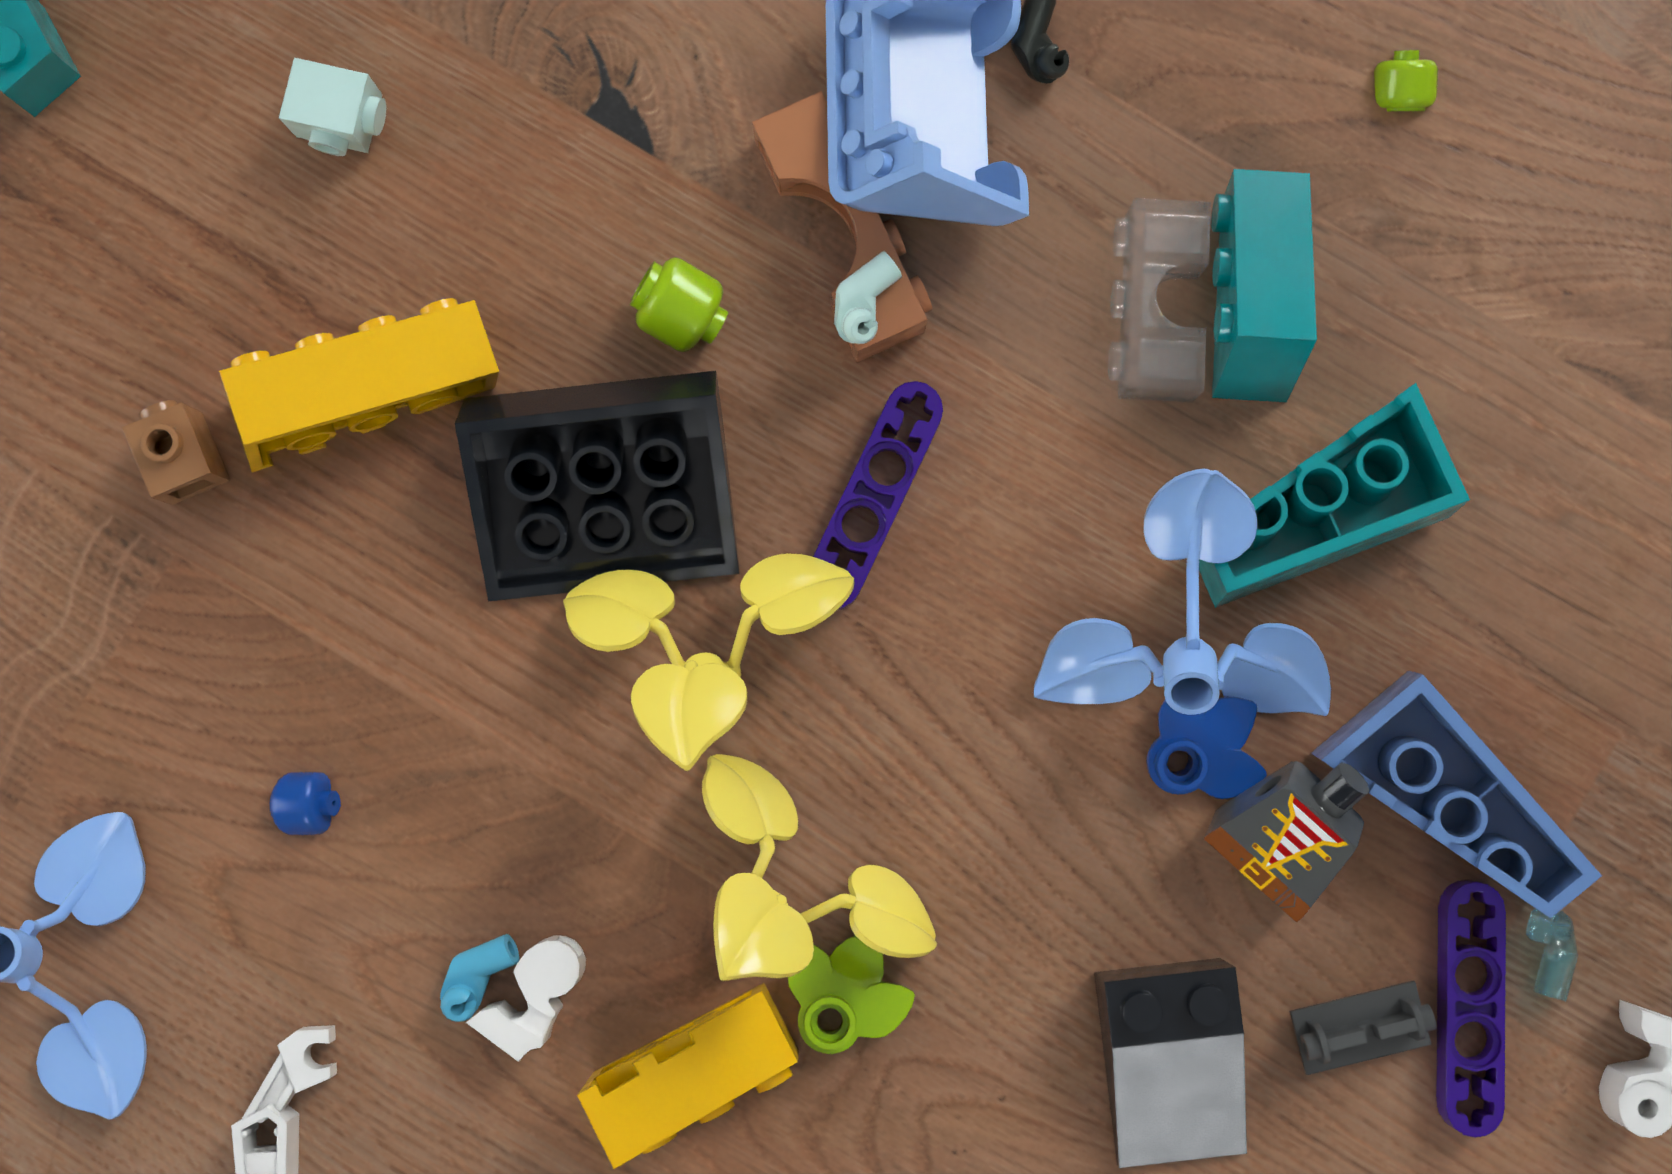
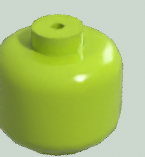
M1420 50L1394 51V60L1382 61L1375 67V99L1380 107L1387 108V112L1425 111V107L1431 106L1436 101L1438 67L1432 60H1419Z

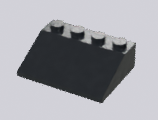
M716 371L464 398L455 421V429L488 602L569 593L587 579L616 570L644 571L657 576L664 582L739 574L724 425Z

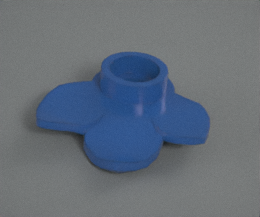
M1227 696L1219 698L1215 706L1204 713L1187 715L1173 710L1164 700L1158 712L1160 736L1152 743L1146 760L1147 770L1153 782L1159 788L1171 794H1188L1199 788L1215 798L1227 799L1238 796L1267 776L1265 769L1258 761L1241 750L1253 728L1257 714V704L1251 700ZM1175 751H1185L1188 755L1186 767L1177 772L1170 771L1167 765L1169 756Z

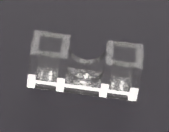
M1134 198L1125 214V218L1116 219L1113 252L1114 256H1124L1123 280H1114L1111 317L1121 318L1120 342H1112L1110 346L1108 377L1109 380L1118 381V398L1193 402L1204 392L1206 328L1183 327L1169 321L1159 309L1156 293L1160 283L1169 279H1198L1208 267L1211 202Z

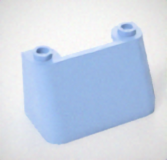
M826 0L828 183L830 193L835 201L865 212L988 226H1002L1029 216L1028 183L1025 173L1020 167L1006 161L994 162L988 165L984 56L999 50L1014 37L1020 23L1021 0Z

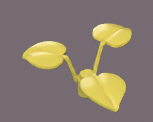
M786 553L774 555L755 564L748 570L740 584L741 596L751 607L747 608L741 616L731 655L727 662H723L717 655L707 652L695 654L686 662L683 660L667 625L659 620L674 608V593L668 584L653 574L638 570H616L602 573L585 580L572 589L566 598L563 599L566 610L568 627L573 636L584 645L595 650L611 652L632 648L641 643L647 637L650 630L659 637L672 664L653 666L637 679L631 692L632 709L638 724L653 745L685 771H689L707 748L728 732L745 711L747 689L744 681L740 678V664L752 624L760 618L765 629L777 635L795 634L813 628L830 617L848 599L854 588V577L841 567L803 554Z
M716 754L707 759V769L702 781V795L710 818L721 831L732 839L744 844H755L757 842L760 844V854L752 873H737L730 876L722 884L717 894L713 930L716 961L721 981L747 977L785 978L800 973L809 965L814 952L813 938L808 923L840 908L851 909L849 915L851 930L859 940L877 952L899 958H915L925 956L937 946L935 941L936 934L919 896L905 879L885 867L865 865L853 871L848 878L850 894H839L802 913L788 906L786 897L773 890L762 878L775 851L773 839L779 841L790 840L798 830L797 811L791 796L778 779L751 761L723 754Z

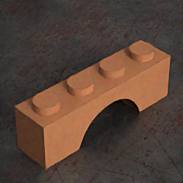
M822 91L753 121L755 143L779 195L804 196L821 201L835 210L848 225L854 239L856 254L850 271L844 280L882 251H885L892 258L902 274L898 281L876 296L878 330L875 337L865 344L847 342L856 362L863 361L925 333L928 320L925 313L932 310V304L919 276L916 275L909 279L899 257L906 254V249L894 221L889 219L882 222L878 213L860 211L835 201L830 193L828 183L827 101ZM836 289L831 293V308L834 314Z

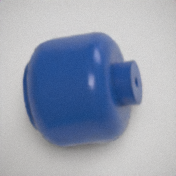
M322 772L287 773L277 781L270 797V812L273 821L278 829L288 835L323 834L330 827L331 816L337 815L341 806L338 792L331 791L330 779Z

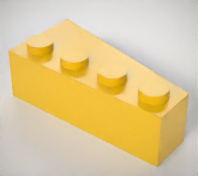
M454 298L442 299L421 308V315L400 321H396L395 316L392 315L381 316L359 325V332L335 339L331 333L315 334L299 340L295 344L296 349L274 356H270L268 351H254L233 359L230 362L231 367L220 370L219 373L251 472L273 466L270 453L284 448L287 450H298L301 455L327 447L325 442L335 437L336 430L348 426L350 432H361L364 434L384 427L398 418L396 410L398 408L408 405L412 414H421L495 388L499 369L475 300L458 304Z

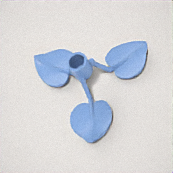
M1205 468L1185 472L1168 481L1153 496L1144 516L1143 531L1145 542L1154 556L1162 560H1181L1187 558L1186 637L1176 640L1166 650L1162 665L1148 646L1140 645L1133 647L1130 631L1120 623L1099 618L1074 621L1059 630L1050 641L1034 684V698L1068 704H1107L1125 701L1140 694L1150 684L1152 672L1154 685L1157 687L1164 686V696L1167 704L1173 710L1187 715L1201 714L1210 710L1219 699V690L1222 691L1224 697H1239L1253 701L1257 704V712L1259 713L1305 712L1327 716L1331 700L1330 676L1323 653L1313 638L1297 627L1283 623L1258 625L1247 634L1243 647L1234 643L1228 644L1218 663L1213 648L1200 639L1199 559L1209 563L1232 561L1250 548L1257 532V515L1248 495L1219 471Z
M123 812L102 814L83 821L62 834L45 851L35 872L34 887L37 894L43 900L60 905L55 912L35 921L26 920L20 929L0 926V982L16 983L21 991H28L65 1014L70 1021L69 1023H63L52 1028L41 1042L36 1065L42 1085L55 1100L74 1109L94 1113L109 1120L119 1117L127 1109L143 1079L147 1059V1045L141 1023L129 1008L117 1001L111 1000L95 1003L81 1015L75 1005L37 982L33 975L38 971L43 958L42 946L36 937L40 931L63 922L71 912L83 924L90 926L107 925L123 918L138 902L145 885L146 867L134 822L128 814Z

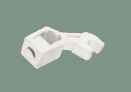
M335 1025L302 1027L277 1045L280 1054L242 1119L231 1125L235 1174H298L299 1113L288 1104L295 1093L328 1080L337 1074V1062L320 1065L311 1057V1047L314 1043L330 1044L336 1040ZM269 1118L277 1124V1128L274 1129V1135L277 1136V1145L257 1146L256 1130L259 1127L258 1123H262Z

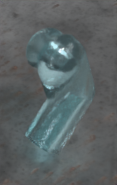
M1534 909L1528 919L1526 935L1533 941L1544 943L1545 947L1533 992L1567 1001L1578 958L1573 920L1561 910L1550 919L1539 910Z

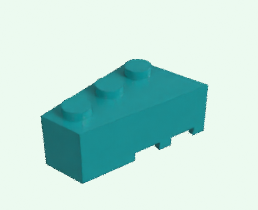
M1233 169L1225 194H1216L1212 207V231L1220 232L1219 248L1215 252L1212 273L1213 285L1217 287L1213 330L1215 342L1212 398L1287 403L1317 341L1310 173Z

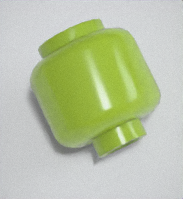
M677 257L670 258L662 266L654 261L643 276L629 304L637 309L635 321L642 331L680 352L689 351L700 339L711 344L728 315V311L719 306L723 296L721 283Z

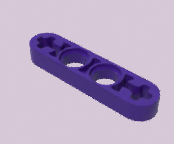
M918 381L904 383L895 388L889 396L813 557L835 565L839 558V553L827 551L831 541L835 540L846 551L867 556L861 567L850 559L846 570L854 577V588L848 599L837 610H842L853 604L859 596L940 425L943 414L942 400L936 390L926 383ZM915 396L921 397L926 401L924 411L932 416L929 422L918 420L909 435L908 441L920 443L917 452H913L900 440L881 437L885 428L890 429L897 436L903 423L904 412L896 407L900 401L910 404ZM891 451L903 459L906 472L901 481L894 485L885 486L873 480L869 472V464L876 454ZM859 507L871 510L876 515L879 523V529L874 538L861 543L850 540L842 530V521L846 513L853 508Z
M1461 880L1446 887L1440 896L1438 905L1436 1102L1438 1112L1445 1123L1463 1135L1476 1138L1487 1136L1495 1131L1503 1120L1505 1110L1506 910L1504 900L1498 891L1490 885L1471 880ZM1472 892L1474 900L1484 903L1486 908L1484 915L1475 916L1473 919V936L1487 939L1485 949L1470 944L1456 945L1457 936L1470 939L1469 919L1458 916L1457 910L1459 904L1469 903L1470 893ZM1476 956L1485 964L1487 978L1480 989L1467 993L1462 991L1456 983L1455 972L1462 960L1467 957ZM1467 1022H1478L1486 1032V1045L1482 1052L1476 1056L1463 1057L1455 1046L1456 1032L1460 1026ZM1457 1066L1475 1072L1486 1070L1484 1078L1472 1074V1092L1484 1100L1483 1109L1473 1110L1470 1121L1465 1114L1456 1110L1457 1101L1467 1100L1469 1096V1079L1460 1074H1455V1067Z

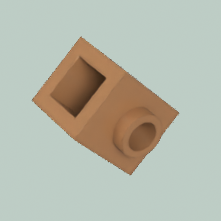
M175 400L162 401L143 409L139 413L140 420L122 427L151 498L174 505L230 481L201 411L183 402L177 404Z

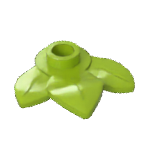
M856 936L849 937L839 944L830 956L813 944V958L809 965L800 973L788 977L789 988L801 1005L798 1014L800 1035L809 1047L824 1054H836L845 1051L854 1044L858 1037H885L894 1031L906 1018L915 998L914 991L909 988L882 981L884 975L883 954L868 947ZM832 1008L841 1014L843 1020L838 1029L826 1031L819 1026L817 1021L818 1015L825 1009Z

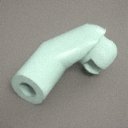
M885 251L879 253L843 280L836 289L834 324L839 336L846 342L865 344L875 337L878 330L876 296L902 277L898 266Z

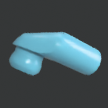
M509 934L463 951L452 959L440 993V1007L447 1019L462 1022L471 1018L482 1002L490 976L519 962L520 957L517 945Z

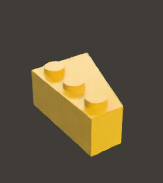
M762 983L594 1071L577 1094V1097L613 1169L641 1153L646 1154L660 1148L677 1136V1132L699 1120L702 1124L719 1117L735 1106L733 1101L735 1098L756 1087L758 1093H762L783 1083L793 1075L789 1067L798 1062L799 1050L765 983Z

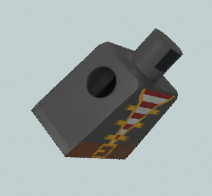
M1292 761L1220 806L1214 813L1204 840L1295 922H1298L1304 917L1358 847L1364 821L1352 807L1369 793V787L1363 776L1347 763H1340L1320 780L1301 762Z

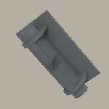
M1415 981L1289 1011L1306 1075L1432 1045L1428 1031L1436 1030L1434 1013L1429 1004L1421 1005Z

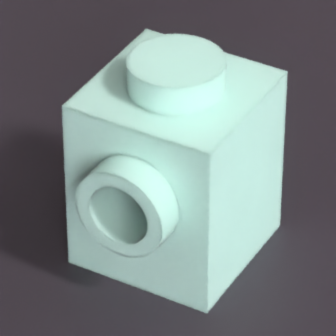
M294 57L279 119L297 138L309 140L308 145L318 151L335 156H345L347 149L368 153L372 135L378 136L383 129L386 118V101L382 98L383 94L366 73Z

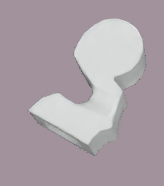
M554 935L543 939L525 952L513 971L527 1001L528 1009L518 1012L506 1000L493 1002L484 1007L466 1023L519 1062L527 1052L532 1049L541 1048L551 1037L553 1024L563 1008V1004L558 997L572 989L584 974L586 958L583 949L575 940L567 936Z
M1619 1000V1018L1625 1031L1648 1042L1651 1049L1649 1056L1643 1059L1607 1065L1599 1085V1099L1602 1109L1609 1119L1624 1126L1639 1137L1653 1138L1662 1135L1672 1126V1017Z

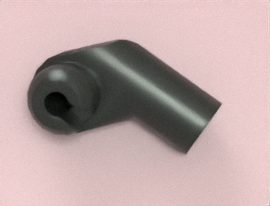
M1025 0L1021 10L1018 30L1011 39V47L1031 79L1045 84L1052 83L1057 78L1065 75L1070 62L1067 51L1061 50L1058 52V45L1053 44L1046 33L1056 6V0Z

